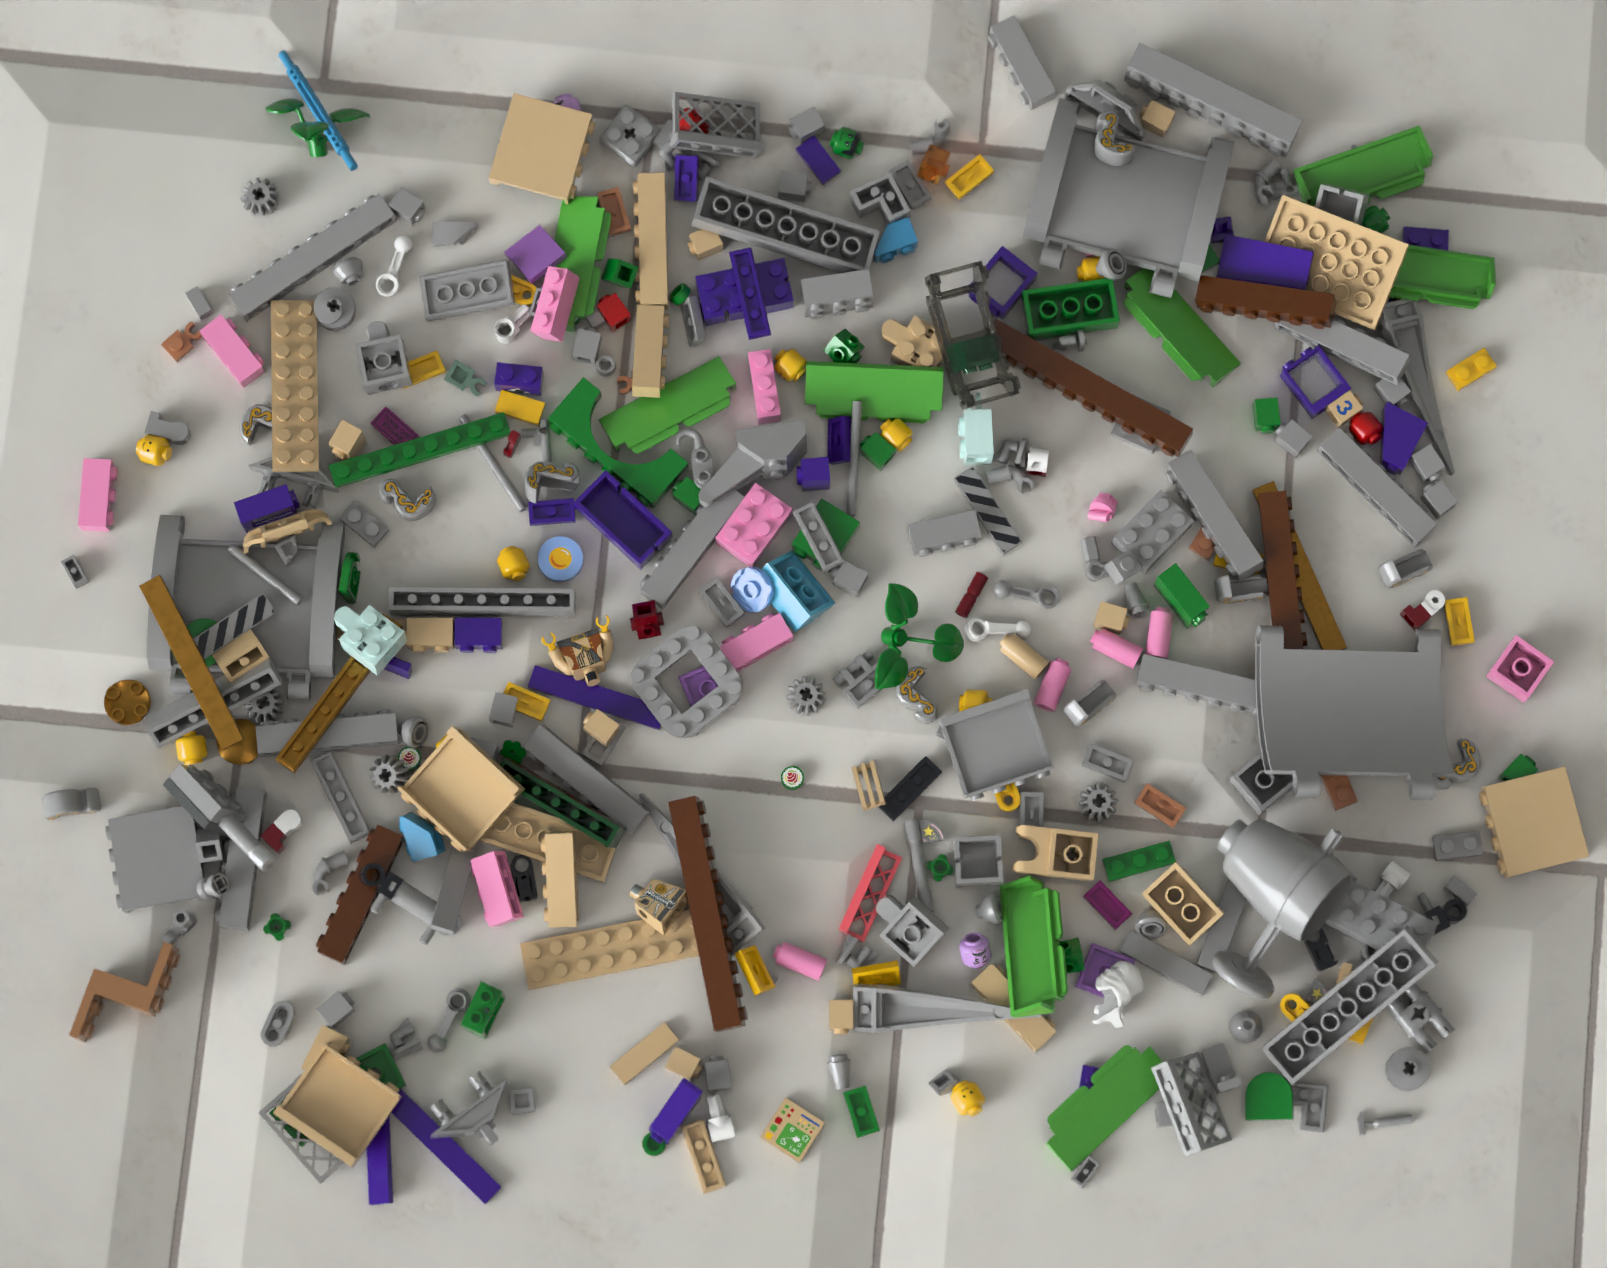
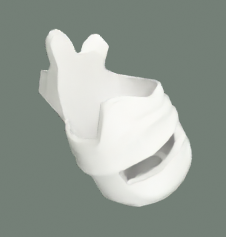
M1118 961L1110 969H1105L1103 973H1100L1096 979L1095 986L1098 991H1102L1104 1003L1095 1005L1094 1012L1097 1015L1092 1019L1094 1024L1109 1021L1112 1022L1115 1028L1124 1026L1121 1019L1125 1017L1123 1007L1135 995L1142 993L1144 990V982L1139 969L1130 962Z

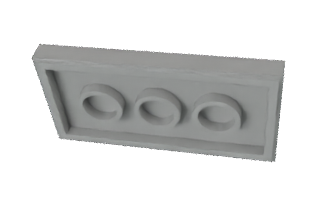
M508 260L420 277L425 318L428 322L515 305Z

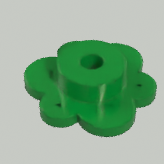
M506 740L503 743L500 754L505 758H512L521 763L522 758L526 756V750L521 747L520 742L515 741L513 743L511 740Z

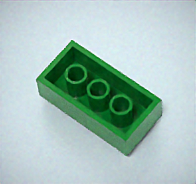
M1106 278L1022 291L1021 301L1027 336L1034 340L1073 335L1080 329L1083 330V333L1118 328L1120 319L1114 284L1111 279Z

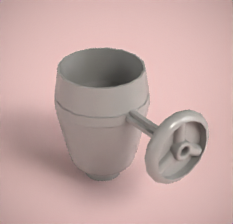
M1239 819L1225 832L1217 846V849L1226 855L1223 861V871L1257 912L1269 923L1246 958L1231 951H1218L1213 956L1212 963L1215 970L1228 984L1248 996L1258 999L1270 998L1274 993L1275 987L1271 978L1258 965L1280 931L1300 942H1305L1322 928L1338 908L1353 881V874L1333 856V851L1343 838L1340 831L1332 828L1321 845L1262 819H1258L1250 825Z

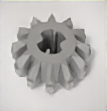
M257 177L255 184L248 181L249 188H242V193L245 195L241 196L240 199L245 203V210L251 209L252 215L259 211L263 217L265 210L272 213L271 206H278V201L275 199L279 198L280 195L279 192L275 191V184L269 185L268 179L261 183L260 178Z
M803 676L802 684L795 679L794 685L796 688L793 686L788 687V691L792 694L787 695L786 699L793 701L789 705L790 709L798 706L796 711L798 715H800L802 709H805L806 716L810 715L809 709L817 713L818 707L816 705H824V701L819 698L825 697L826 693L823 691L818 692L822 689L823 685L820 683L814 686L815 678H812L810 683H807L806 676ZM805 691L810 692L811 699L807 698V701L802 700L801 693L805 694Z
M273 689L248 701L250 704L244 707L245 710L250 711L248 714L249 718L256 717V723L258 724L261 723L263 718L264 721H270L269 717L277 721L278 717L275 713H283L284 711L281 707H278L284 704L283 699H278L281 693L279 691L273 693ZM267 700V702L269 703V707L265 706L262 709V707L259 704L265 703Z
M387 754L383 755L381 759H376L374 761L376 767L370 768L374 776L369 779L371 781L376 780L377 783L374 788H381L384 794L389 791L392 794L397 793V788L404 786V782L410 779L405 775L409 768H403L405 760L401 759L398 761L397 755L389 757ZM389 771H390L391 774H392V776H390V777L388 776V773H387V772H389Z
M1097 782L1095 790L1092 786L1088 785L1086 787L1088 793L1081 792L1080 796L1085 800L1079 801L1078 805L1086 806L1081 813L1084 815L1090 812L1088 820L1091 821L1094 815H1096L1097 822L1100 823L1102 815L1105 819L1109 820L1111 818L1109 812L1116 813L1117 809L1112 805L1118 804V799H1111L1116 794L1114 790L1109 793L1106 792L1109 785L1105 784L1102 790L1100 789V783ZM1097 797L1101 798L1100 801H1104L1100 808L1096 807L1097 804H1093Z

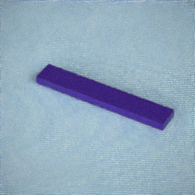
M536 665L533 669L528 684L529 689L594 710L598 709L601 712L660 730L661 724L642 699L598 685L588 686L586 681H577L573 677Z
M400 1089L398 1094L402 1098L391 1113L486 1205L502 1187L451 1137L431 1138V1134L438 1130L440 1126Z

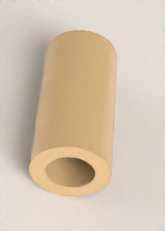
M1015 633L1011 636L1007 634L999 643L1002 646L1000 651L1034 680L1041 675L1050 663Z

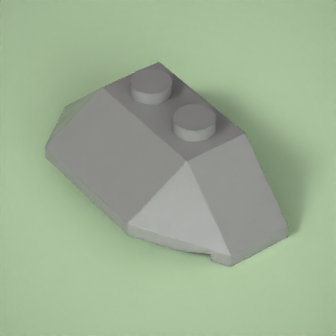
M1100 80L1067 87L1064 97L1071 101L1079 102L1081 108L1097 118L1103 111L1115 112L1119 116L1117 130L1131 139L1143 140L1144 131L1138 105L1131 96L1127 94L1122 95L1116 91L1112 84L1108 82L1103 83Z

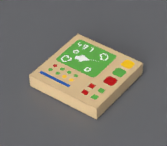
M785 1097L760 1138L800 1163L825 1122Z

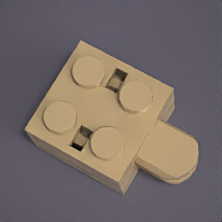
M915 315L908 327L894 319H889L883 324L881 331L882 338L895 346L891 353V361L904 366L940 367L954 340L950 335Z

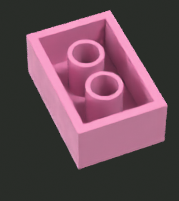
M755 483L715 537L716 544L747 566L755 567L793 515V508Z

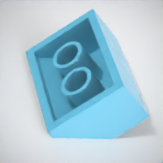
M793 550L768 562L761 569L769 576L774 587L772 606L777 609L794 632L809 625L835 604L800 558L793 553Z

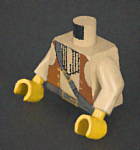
M606 615L607 623L605 625H601L599 618H596V624L601 628L600 632L596 628L558 641L557 646L554 644L556 637L553 633H550L552 642L549 644L545 642L542 636L541 642L543 645L548 646V653L555 667L566 675H572L577 681L585 678L588 686L599 684L600 678L598 674L606 671V663L610 661L614 649L611 630L608 629L610 623L609 616Z

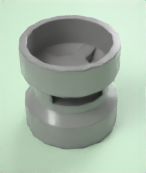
M215 873L201 878L197 883L196 890L200 898L208 901L226 895L229 891V881L224 874Z

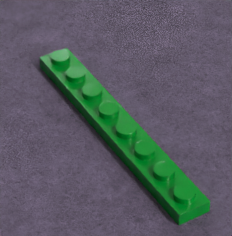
M503 412L329 465V470L335 488H339L509 436L511 431Z

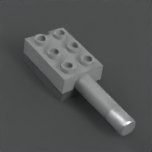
M179 764L169 776L170 778L163 783V786L203 829L230 837L261 871L271 869L275 864V858L241 823L246 817L240 810L242 806L236 800L230 799L226 795L228 791L213 781L214 776L205 769L200 771L193 765Z

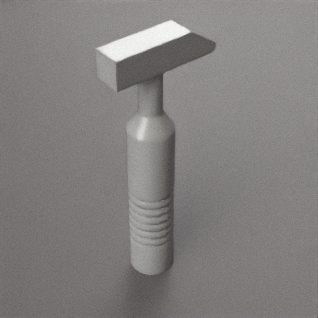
M1360 1112L1357 1118L1359 1135L1366 1134L1365 1127L1375 1126L1381 1128L1413 1123L1411 1114L1377 1118L1372 1122H1364L1363 1113Z

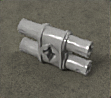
M1414 983L1404 991L1412 1000L1411 1005L1404 1006L1396 998L1387 1008L1393 1013V1020L1397 1021L1406 1031L1407 1037H1413L1427 1054L1437 1043L1424 1030V1024L1431 1022L1443 1039L1450 1035L1455 1028L1441 1014L1443 1012L1442 1008H1438L1427 995L1428 992L1422 991ZM1424 1008L1423 1013L1420 1015L1422 1020L1417 1018L1411 1021L1415 1014L1413 1009L1418 1011Z

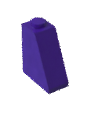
M1389 402L1386 403L1382 410L1383 431L1381 433L1380 464L1384 466L1388 473L1401 475L1428 422Z
M683 1078L650 1125L649 1132H651V1138L660 1144L664 1141L668 1145L701 1100L703 1091Z

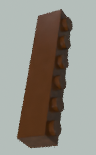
M1203 275L1200 276L1195 297L1197 308L1206 313L1217 311L1227 316L1238 314L1244 315L1249 319L1265 318L1275 323L1286 321L1295 326L1307 324L1317 329L1331 328L1337 304L1335 295L1330 293Z
M377 825L376 829L372 828L366 840L369 842L367 848L360 851L356 860L359 863L356 871L352 870L346 881L349 885L345 892L342 891L336 902L339 906L335 914L331 913L326 925L329 927L325 935L321 934L316 943L319 954L342 965L346 964L369 916L370 908L379 895L374 892L377 886L368 887L361 883L359 871L364 865L369 863L380 864L384 868L385 873L390 871L405 840L402 835L380 825ZM370 868L366 873L369 881L373 882L377 879L378 874L375 869Z

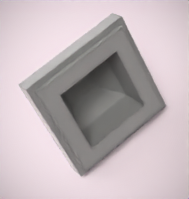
M946 1069L928 1084L941 1096L949 1094L958 1081Z

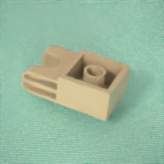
M1028 825L1016 827V835L1030 840L1036 848V853L1031 861H1018L1012 864V871L1014 873L1087 882L1094 880L1098 833ZM1069 850L1075 853V858L1071 860L1066 855V852H1069Z

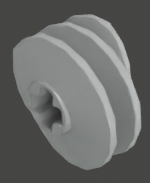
M335 287L320 292L314 302V313L322 326L328 330L338 331L345 329L352 323L355 318L356 307L353 298L348 292ZM338 305L339 310L336 309L335 312H332L330 308Z
M1408 1047L1399 1049L1391 1055L1386 1063L1385 1072L1387 1079L1394 1087L1399 1090L1411 1091L1419 1088L1426 1082L1430 1067L1426 1056L1422 1052ZM1404 1063L1406 1064V1066H1412L1413 1069H1411L1410 1071L1412 1075H1410L1409 1073L1405 1074L1403 1072V1070L1405 1069Z

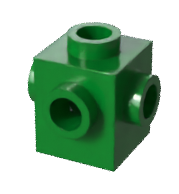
M845 328L834 335L823 351L833 362L857 363L862 357L860 353L865 346Z
M1079 938L1059 941L1060 946L1065 951L1067 974L1085 970Z

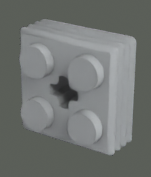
M624 105L600 136V144L631 166L637 167L653 146V140L661 129L628 105ZM627 133H634L635 138L630 137L626 139Z

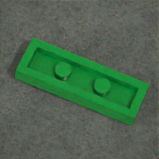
M1170 841L1104 858L1102 862L1108 882L1173 865L1176 860Z

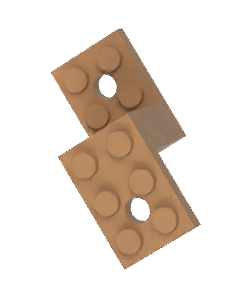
M163 943L148 986L94 968L69 1036L85 1043L87 1038L90 1039L95 1029V1025L92 1024L95 1016H99L102 1011V999L155 1017L156 1012L160 1013L163 1007V993L170 988L173 977L170 976L173 967L177 968L181 957L178 954L179 950L169 943Z

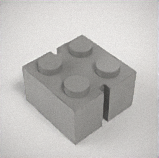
M1324 183L1320 184L1315 207L1362 225L1370 194L1352 189L1346 190L1344 187Z
M1001 835L954 837V862H959L955 863L954 866L956 887L1003 884V862L997 861L996 864V860H1001L1002 857Z

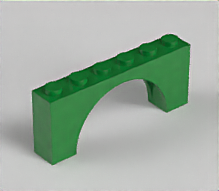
M583 377L548 417L549 428L558 436L563 434L568 438L566 442L575 450L580 448L585 452L584 457L592 464L597 462L602 466V472L606 470L611 476L618 479L621 487L635 493L638 496L636 499L645 507L649 505L654 509L689 468L688 462L671 448L660 458L643 464H627L608 456L598 446L591 431L592 414L596 404L602 397L601 391Z

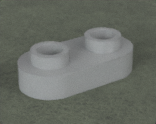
M279 1001L271 1008L261 1030V1039L266 1045L276 1047L283 1043L295 1017L294 1007L290 1003ZM283 1009L288 1012L285 1018L279 1016L280 1011ZM272 1031L278 1033L276 1039H270L269 1035Z

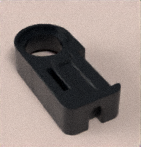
M519 854L511 862L513 878L517 879L515 883L517 895L520 897L519 902L537 900L538 893L532 861L529 857ZM519 859H525L529 863L528 869L524 872H520L515 868V864Z
M1323 928L1318 931L1320 934L1318 941L1313 942L1308 939L1304 942L1318 972L1331 968L1338 963V961H1334L1335 958L1328 943L1326 944L1328 939Z

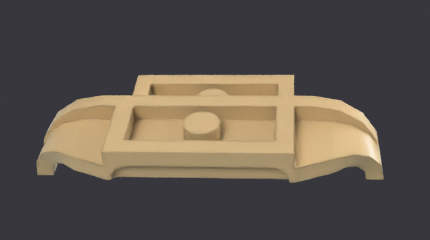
M310 509L250 530L244 537L242 543L244 554L249 553L248 549L252 544L260 543L263 548L266 547L267 542H277L285 536L301 534L308 528L310 531L315 530L313 525L320 521L326 522L327 525H331L332 522L329 516L322 510Z

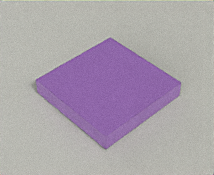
M540 225L504 252L507 258L531 284L546 274L548 266L555 267L567 258L566 253Z
M704 666L678 677L690 707L718 687Z
M1091 943L1084 962L1085 970L1081 971L1075 987L1104 998L1102 991H1098L1095 986L1096 979L1100 973H1103L1105 969H1110L1118 961H1127L1134 965L1136 959Z

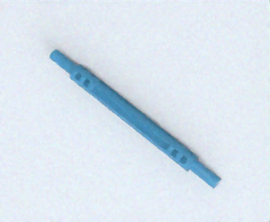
M285 50L281 51L278 56L287 69L286 73L315 119L329 125V128L324 131L329 142L336 150V153L342 156L350 171L356 170L358 165L349 152V146L315 95L300 68L294 65Z

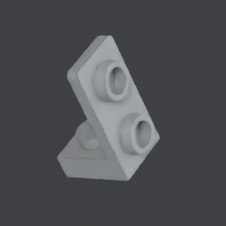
M1224 1043L1202 1050V1055L1217 1095L1242 1085L1240 1077L1235 1075Z

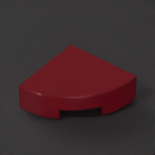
M514 430L510 432L507 439L509 442L503 451L504 455L509 458L513 456L521 440L520 433Z

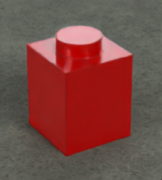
M616 293L613 295L607 294L598 301L597 308L612 333L631 321V314Z

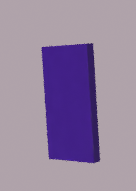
M1225 234L1217 278L1307 290L1314 251Z

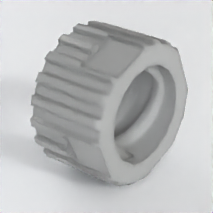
M609 355L598 357L596 370L601 376L608 377L615 372L616 363L613 357ZM605 361L611 364L608 370L601 368V364Z

